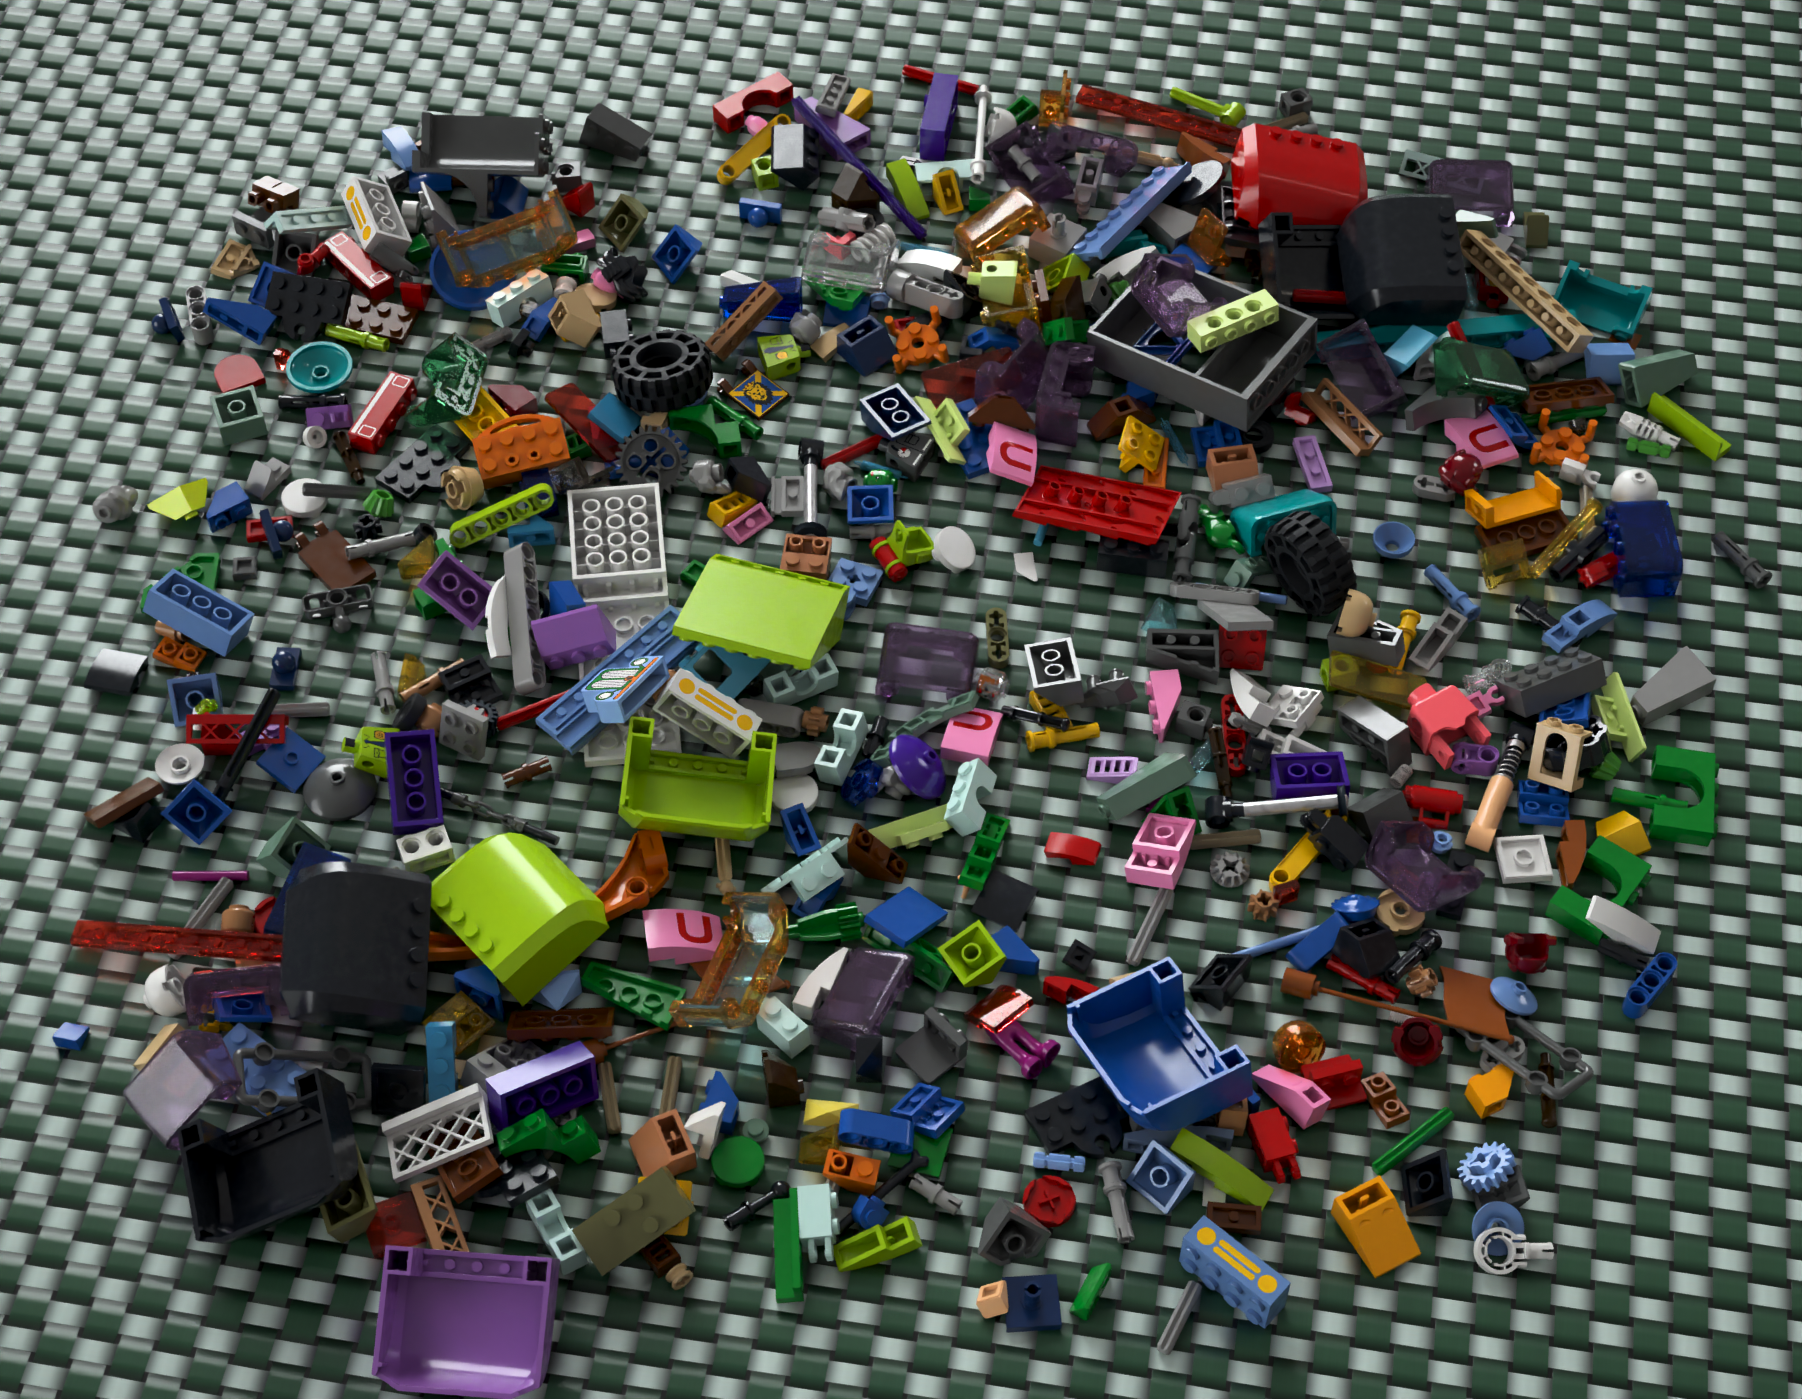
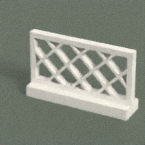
M478 1083L381 1123L382 1132L387 1136L392 1175L396 1183L494 1143L487 1107L488 1097ZM480 1109L475 1120L467 1118L471 1112ZM457 1119L450 1131L443 1128L447 1122ZM464 1122L470 1124L471 1126L465 1136L457 1134ZM478 1128L483 1129L485 1137L475 1141L471 1139ZM433 1129L426 1141L419 1138L423 1132ZM441 1132L447 1136L439 1147L433 1143ZM454 1138L461 1141L456 1149L447 1150ZM409 1139L402 1151L396 1148L397 1143ZM415 1143H419L423 1146L416 1157L410 1155L409 1153ZM430 1148L437 1151L432 1159L428 1161L422 1160ZM404 1160H411L412 1163L409 1168L400 1172V1166Z

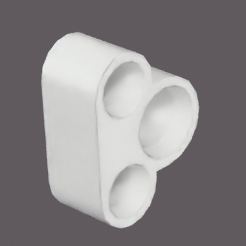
M404 200L402 203V218L409 233H418L423 217L421 211L423 204L419 201Z

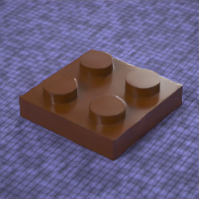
M1043 269L1034 270L1035 279L1032 280L1034 293L1038 292V294L1034 295L1036 307L1041 308V310H1037L1039 323H1047L1052 321L1051 308Z

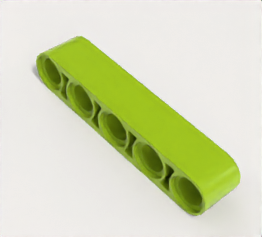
M546 483L537 484L453 523L449 531L450 543L456 548L466 547L548 509L554 502L551 486ZM542 492L549 495L545 500H540L537 496ZM520 502H525L528 504V507L522 510L518 509L516 505ZM498 512H505L507 517L498 519L495 515ZM482 521L487 525L485 528L479 529L475 527V523ZM463 531L466 535L463 538H457L454 536V533Z

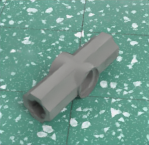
M823 207L817 215L820 225L834 227L845 232L858 231L869 233L874 229L876 223L873 215L839 207V209Z

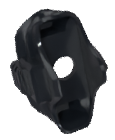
M611 246L604 256L598 258L596 263L603 267L601 270L602 275L608 283L613 281L617 293L625 300L634 303L635 300H640L648 295L647 291L642 287L648 270L645 266L639 265V261L635 256H618L617 249Z

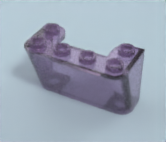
M1027 121L985 147L991 161L1026 210L1074 194L1073 189L1075 188L1066 167L1054 163L1056 159L1051 151H1045L1046 145L1039 138L1041 134L1035 125L1031 127ZM1018 145L1024 154L1033 160V164L1039 172L1043 174L1037 183H1031L1030 179L1023 171H1019L1016 162L1008 155V150L1012 146Z
M1054 121L1048 127L1043 159L1058 161L1064 156L1066 149L1076 151L1077 146L1105 153L1103 166L1105 171L1112 176L1120 178L1137 164L1138 147L1131 140L1061 121Z
M1438 159L1430 163L1424 188L1425 194H1449L1453 197L1455 210L1494 211L1492 218H1495L1496 226H1513V165L1509 161ZM1500 215H1507L1506 220L1497 219Z

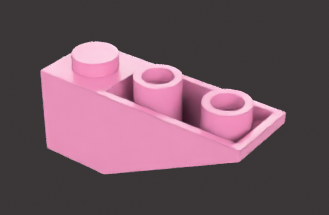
M1178 669L1150 671L1149 681H1145L1146 696L1150 695L1151 699L1148 702L1149 714H1154V720H1152L1153 734L1158 735L1159 743H1163L1180 703L1182 687Z
M1269 1064L1252 1073V1079L1302 1129H1306L1322 1120L1331 1098L1313 1081Z

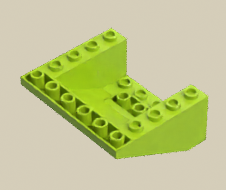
M716 553L707 562L674 623L672 635L679 636V639L682 641L692 642L695 640L702 642V645L706 647L718 646L725 648L724 650L730 653L742 652L746 653L750 658L770 659V662L783 665L786 663L793 665L795 669L807 670L815 665L841 639L850 586Z

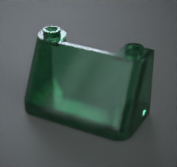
M454 332L424 356L421 368L424 375L432 380L433 384L428 398L419 405L410 406L406 410L403 419L415 427L463 420L471 415L488 365L486 355Z
M1445 337L1442 341L1433 345L1436 396L1446 397L1450 391H1456L1457 395L1460 396L1470 392L1494 397L1496 405H1506L1508 408L1530 398V388L1512 353L1507 351V349H1496L1456 340L1455 337Z

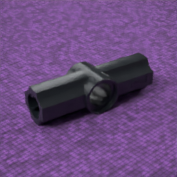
M1593 526L1578 540H1571L1564 548L1562 555L1548 566L1547 572L1557 583L1565 581L1578 568L1591 562L1594 554L1609 541V535L1601 526Z

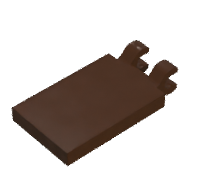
M321 520L313 524V527L317 530L314 532L317 536L314 540L309 542L303 532L294 536V539L297 541L295 545L300 550L298 552L299 559L328 590L366 584L377 577L376 571L363 557L350 561L347 559L345 546L350 544L337 530L330 533Z

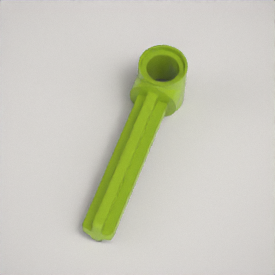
M1172 87L1169 94L1171 98L1219 116L1221 124L1230 130L1234 129L1246 115L1243 105L1237 102L1222 106L1177 87Z

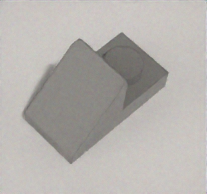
M274 457L265 465L255 460L244 490L263 501L291 473V468Z

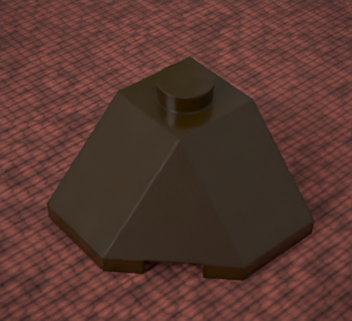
M848 162L844 165L831 191L832 207L835 209L843 207L856 210L869 207L880 212V197L875 190L871 191L865 182L868 180L865 173Z
M1080 275L1061 279L1050 300L1052 321L1064 317H1072V320L1086 319Z
M761 1050L769 1109L800 1104V1094L805 1092L803 1078H797L796 1068L770 1051Z

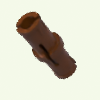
M545 756L530 764L523 763L520 768L502 773L503 780L513 777L512 780L504 783L506 788L525 780L528 782L532 781L533 777L552 771L551 764L540 767L549 762L548 757Z

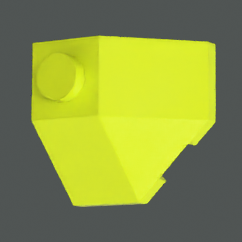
M206 478L178 486L147 504L150 510L174 520L183 517L186 520L192 519L199 515L198 510L205 507L208 481Z

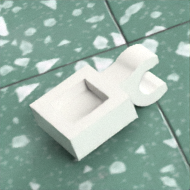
M1565 457L1558 478L1579 486L1583 482L1584 485H1588V487L1595 490L1601 474L1596 471L1587 470L1586 464Z

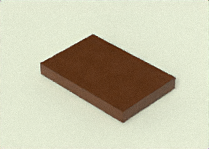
M147 777L83 815L89 823L97 828H102L161 794L164 789L161 783Z

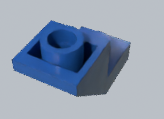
M552 297L534 309L522 326V328L531 332L529 336L535 341L540 342L551 326L548 314L558 300L556 297Z
M986 326L968 336L969 347L983 349L982 352L994 346L999 354L1004 356L1020 347L1019 339L1004 334L1002 330L995 327Z
M839 878L804 903L798 896L791 911L802 918L820 912L826 901L834 899L844 878Z

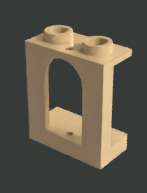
M1548 717L1546 720L1538 722L1527 778L1568 792L1582 788L1584 778L1578 776L1584 739L1592 736V732L1584 730L1582 725L1562 723L1561 719L1555 717ZM1552 733L1561 734L1567 742V753L1563 771L1553 772L1546 769L1543 765L1547 740Z

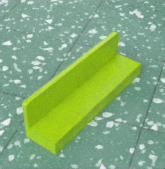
M1654 392L1651 395L1647 411L1714 462L1730 451V443L1664 394L1660 396Z

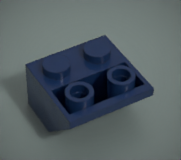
M871 314L837 334V353L864 378L893 361V355L898 354L885 327Z

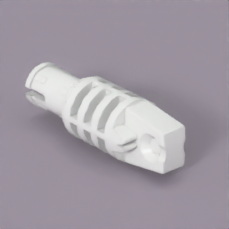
M1627 411L1624 412L1618 424L1639 438L1657 442L1661 445H1670L1672 451L1676 450L1681 441V438L1663 431L1664 428L1661 425H1657L1655 422Z

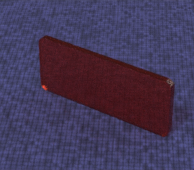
M1010 347L997 349L921 373L927 398L932 401L936 409L945 398L953 399L956 404L1021 383Z
M569 383L545 395L544 400L606 463L619 459L615 456V452H622L618 447L619 442L587 418L589 412L596 405L575 384Z

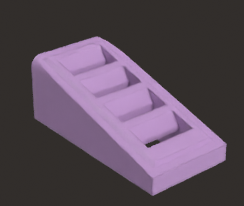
M1090 757L1086 780L1118 784L1137 771L1139 758ZM1095 766H1100L1099 772H1095ZM1105 767L1110 768L1109 772H1104Z

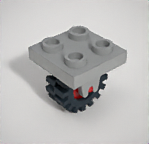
M446 700L442 704L439 743L480 761L485 757L486 739H489L491 735H495L498 711H496L495 707H491L492 704L490 703L485 705L482 700H480V703H477L476 700H472V703L466 700L464 704H457Z

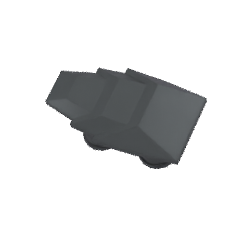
M1116 668L1109 672L1108 681L1101 682L1098 675L1088 676L1086 679L1087 691L1083 693L1084 703H1079L1081 708H1110L1137 699L1138 696L1129 676L1124 677L1123 671Z

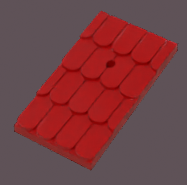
M1041 465L1034 476L1032 487L1029 486L1012 516L1045 526L1048 523L1073 531L1084 530L1116 540L1123 538L1144 545H1153L1158 541L1182 492Z

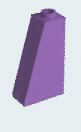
M813 97L803 100L815 112L818 100ZM794 107L795 121L798 124H805L814 129ZM837 111L835 118L816 112L817 116L821 117L822 121L832 129L831 131L837 134L836 136L851 149L852 153L871 145V131L867 126ZM819 134V144L836 161L841 160L842 157Z

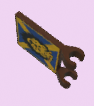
M746 359L741 363L744 366L741 368V372L748 377L734 388L726 379L722 378L717 382V392L729 397L760 421L787 399L789 393L759 371L752 361Z

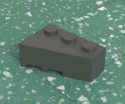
M598 102L586 118L579 143L636 162L647 148L652 133Z
M1342 605L1327 634L1330 656L1336 657L1349 654L1351 660L1398 667L1405 653L1403 630L1378 620L1374 622L1373 627L1368 626L1366 632L1361 636L1352 638L1336 634L1337 629H1342V627L1338 626L1344 607Z
M1147 628L1145 662L1168 670L1178 669L1180 674L1217 685L1219 676V630Z
M1360 695L1337 709L1340 728L1359 747L1364 745L1372 753L1370 757L1375 762L1380 760L1388 768L1386 773L1390 777L1402 764L1408 766L1412 764L1409 726L1404 722L1394 718L1387 711H1383Z

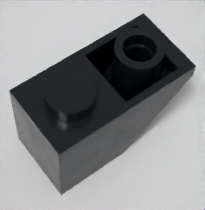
M754 456L730 457L724 476L731 488L761 503L766 502L772 484Z

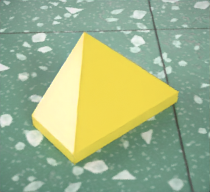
M807 1099L803 1125L839 1128L840 1112L848 1108L859 1109V1104Z

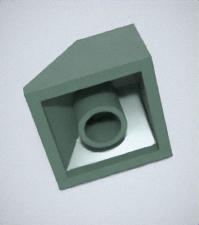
M294 816L267 841L256 861L273 875L294 882L299 870L322 863L331 845Z

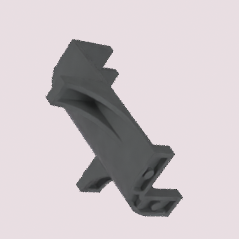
M422 112L421 150H412V172L416 174L449 175L458 178L472 192L478 208V217L491 219V213H494V201H491V192H494L495 182L494 179H491V176L543 178L545 174L549 173L548 157L553 153V144L549 143L550 134H553V122L545 114H539V118L433 115L429 112Z

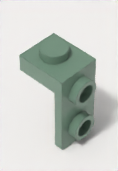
M1266 556L1241 558L1235 560L1223 581L1229 587L1248 588L1255 576L1273 574V571Z

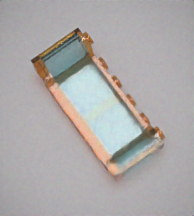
M558 189L547 192L549 200L544 202L542 199L538 200V206L463 234L458 235V232L454 231V235L448 237L446 230L435 233L437 243L444 254L456 287H490L502 279L508 280L518 273L529 272L543 264H551L578 242L577 232Z
M725 893L722 903L730 906V915L723 916L722 920L727 928L693 999L673 1000L668 1010L679 1027L713 1026L736 1029L752 1026L789 946L788 909L779 893Z

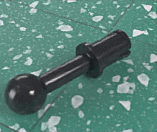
M783 1180L774 1182L770 1192L750 1204L747 1201H743L737 1209L724 1215V1225L729 1231H733L748 1220L754 1221L756 1219L755 1213L773 1203V1199L789 1198V1188L791 1186Z

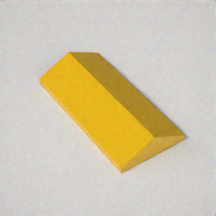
M480 384L444 410L471 442L473 438H477L494 423L509 418V415ZM514 424L499 430L498 432L504 431L508 428H512L518 425Z

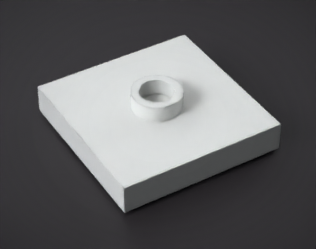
M1543 834L1494 838L1493 844L1503 884L1552 881L1554 875Z

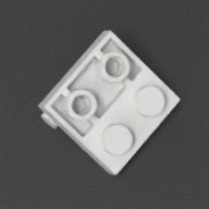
M1282 685L1268 702L1269 705L1277 710L1270 724L1293 728L1289 734L1299 738L1303 731H1307L1316 720V715L1323 708L1320 704L1324 699L1322 691Z

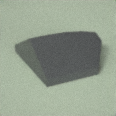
M1519 1165L1512 1167L1514 1174H1507L1508 1181H1501L1499 1188L1491 1186L1489 1192L1482 1188L1479 1193H1476L1475 1189L1471 1190L1477 1211L1485 1204L1494 1201L1506 1202L1518 1209L1530 1199Z

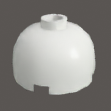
M994 107L993 110L996 113H991L985 129V136H988V142L984 141V147L1001 150L1010 146L1013 140H1017L1019 128H1016L1017 122L1012 113L1005 109Z
M1631 468L1618 475L1611 490V499L1618 508L1622 506L1628 509L1627 512L1632 514H1641L1649 511L1652 505L1655 504L1658 496V485L1655 478L1649 472L1639 468Z
M166 964L156 969L145 982L144 1003L149 1009L152 1008L156 1013L164 1017H173L190 1010L193 1000L191 992L186 995L184 986L188 984L180 970L172 964L169 966Z

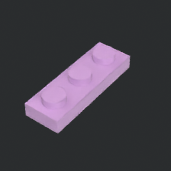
M1316 436L1293 438L1292 444L1308 489L1318 493L1332 491L1333 484Z

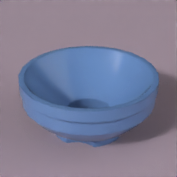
M1400 522L1382 523L1373 533L1374 548L1378 553L1388 558L1405 557L1412 551L1415 544L1413 531ZM1394 544L1398 547V550L1390 551L1385 546Z

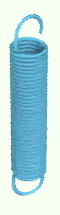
M863 460L861 465L857 464L864 471L870 472L872 469L890 470L893 472L894 478L899 480L902 477V471L865 460Z

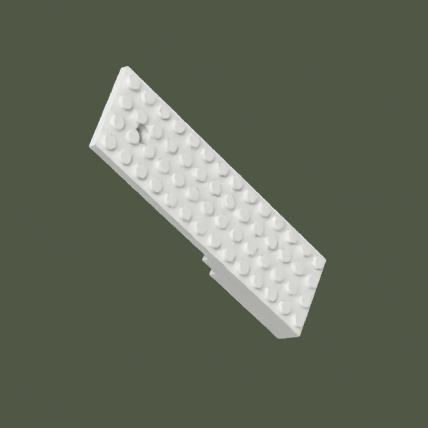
M659 483L567 490L573 585L585 602L586 607L597 604L615 628L616 650L669 606ZM610 655L579 663L580 681ZM651 696L632 716L655 719L652 750L682 753L680 726L652 709L655 701ZM610 723L584 746L585 767L624 764L629 725Z

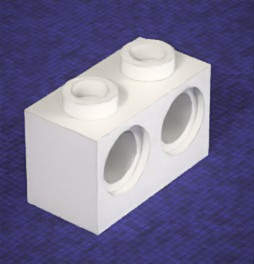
M444 825L431 827L425 831L409 834L396 840L405 871L421 873L455 862L453 848Z

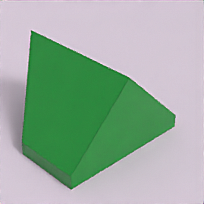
M1187 785L1166 793L1149 812L1195 819L1194 835L1202 832L1190 788ZM1147 814L1146 817L1141 821L1142 823H1144V821H1145V819L1147 818L1148 814Z

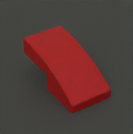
M1050 832L1044 853L1047 858H1068L1072 865H1095L1102 845L1100 842L1085 837Z
M1046 976L1043 983V994L1063 1004H1066L1070 997L1078 1000L1099 990V987L1090 983L1067 977Z

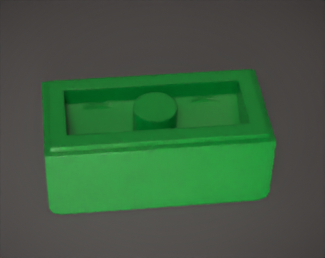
M1110 1263L1094 1266L1090 1270L1069 1310L1071 1314L1085 1321L1089 1320L1111 1277L1112 1266Z

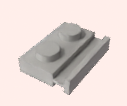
M771 476V517H775V515H781L782 517H804V476H781V478L776 479L775 476Z

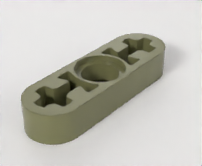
M991 608L986 612L985 618L988 663L993 668L1002 669L1009 663L1007 615L1001 608ZM993 618H998V626H994ZM993 635H1001L1004 639L997 642L993 641L991 637ZM996 650H1000L1001 659H997Z

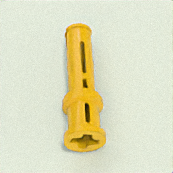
M1403 610L1400 614L1401 623L1397 628L1403 630L1405 653L1398 667L1388 666L1387 672L1392 676L1395 668V676L1402 674L1410 642L1417 635L1415 629L1421 621V615L1414 610Z
M1094 722L1069 727L1066 732H1062L1061 729L1054 730L1051 727H1047L1044 731L1033 733L1032 731H1026V744L1029 752L1045 747L1053 749L1057 744L1099 738L1100 728L1098 723Z

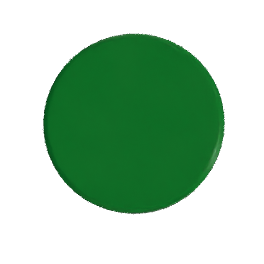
M744 1136L729 1137L721 1141L714 1149L711 1157L712 1170L720 1185L733 1188L752 1187L758 1183L764 1171V1152L761 1146L751 1138Z

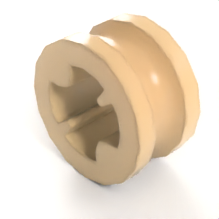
M679 1263L667 1273L665 1279L669 1283L672 1282L674 1290H678L690 1282L693 1273L687 1270L685 1263Z

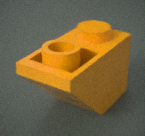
M1503 1064L1496 1065L1490 1072L1484 1075L1477 1074L1468 1080L1464 1095L1481 1119L1504 1109L1514 1072Z

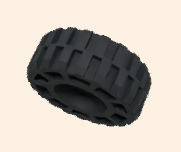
M665 329L663 331H651L648 334L638 335L633 340L625 342L624 346L616 351L611 362V372L618 398L629 408L632 407L640 412L665 413L691 405L698 398L701 399L705 395L713 379L708 347L699 337L690 332L686 333L683 330L673 331Z
M1295 511L1269 527L1264 538L1267 559L1278 582L1285 589L1288 596L1296 602V605L1304 609L1306 613L1313 614V616H1327L1344 605L1347 596L1352 597L1348 595L1349 588L1357 589V578L1353 570V564L1339 538L1318 516L1312 515L1308 511Z

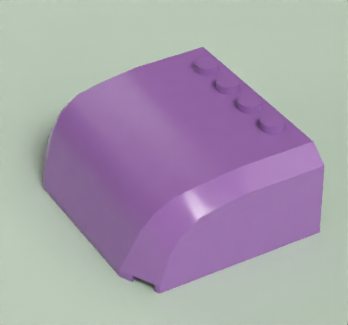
M386 1245L372 1375L385 1381L397 1391L513 1399L540 1388L545 1379L550 1359L560 1259Z

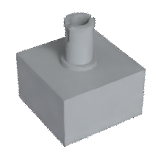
M1049 213L1029 238L1028 257L1050 265L1066 257L1076 244L1084 240L1087 228L1067 220L1066 216L1062 215V213Z

